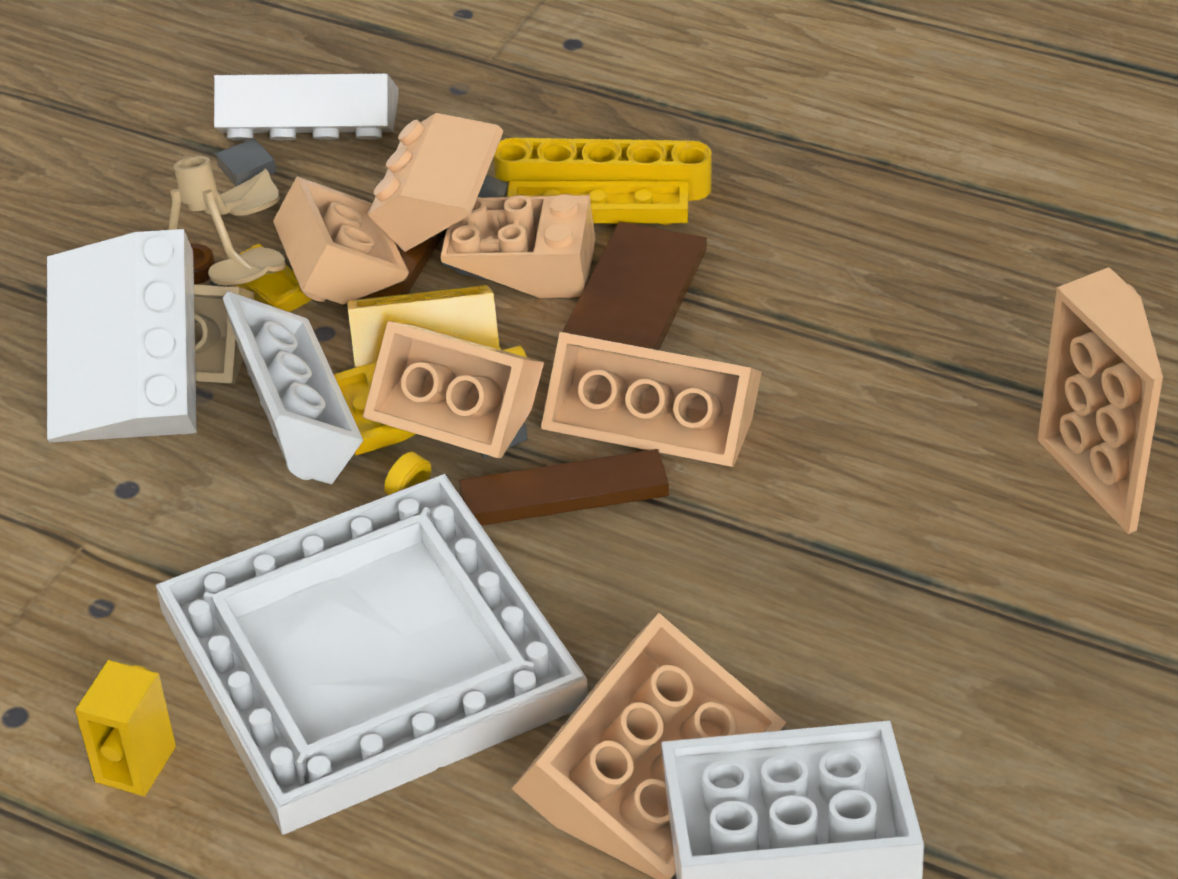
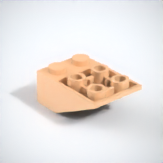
M590 195L477 197L471 214L447 228L441 253V262L538 298H580L589 281L596 239Z

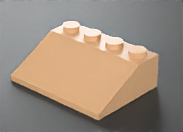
M1108 267L1057 287L1038 441L1127 534H1131L1137 531L1163 375L1141 296L1130 284H1127Z
M658 613L631 641L511 789L558 829L655 879H671L676 873L661 742L780 731L786 722Z

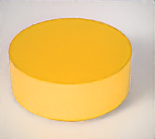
M408 452L401 456L392 466L384 484L386 495H391L429 480L431 476L430 462L415 452Z

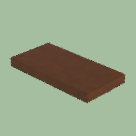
M619 221L562 332L660 350L705 255L707 237Z

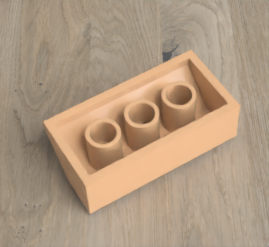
M559 332L541 429L644 450L659 449L660 453L734 467L753 419L762 371L751 367Z

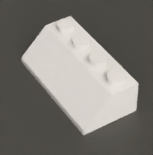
M388 74L214 75V128L223 134H227L228 140L248 141L253 139V133H270V139L295 140L296 133H313V139L336 140L339 139V133H356L357 139L376 140L382 138V132H393L398 103V87Z
M227 291L223 301L239 351L257 391L260 403L270 422L273 434L285 458L287 468L301 479H314L332 485L364 440L309 320Z

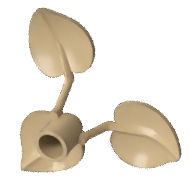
M194 156L182 159L174 164L173 167L179 189L170 191L172 208L168 230H176L178 227L181 202L187 204L190 211L205 210L207 214L212 216L229 258L210 267L208 274L212 282L218 285H238L256 280L264 274H272L285 268L286 263L283 255L274 249L259 247L239 255L232 246L221 215L228 213L236 216L256 213L275 205L279 201V191L272 182L267 169L219 195L210 158Z

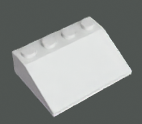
M184 229L133 232L47 256L48 442L197 433L193 250Z
M890 721L661 742L677 879H922L924 842Z

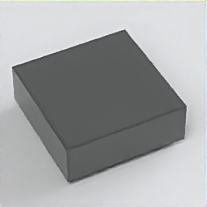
M255 138L216 153L218 167L235 186L251 179L264 169H267L270 175L276 172L275 160Z

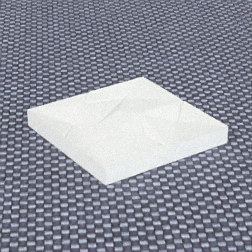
M445 474L156 584L161 611L282 835L433 772L439 767H445L572 713L588 695L586 676Z

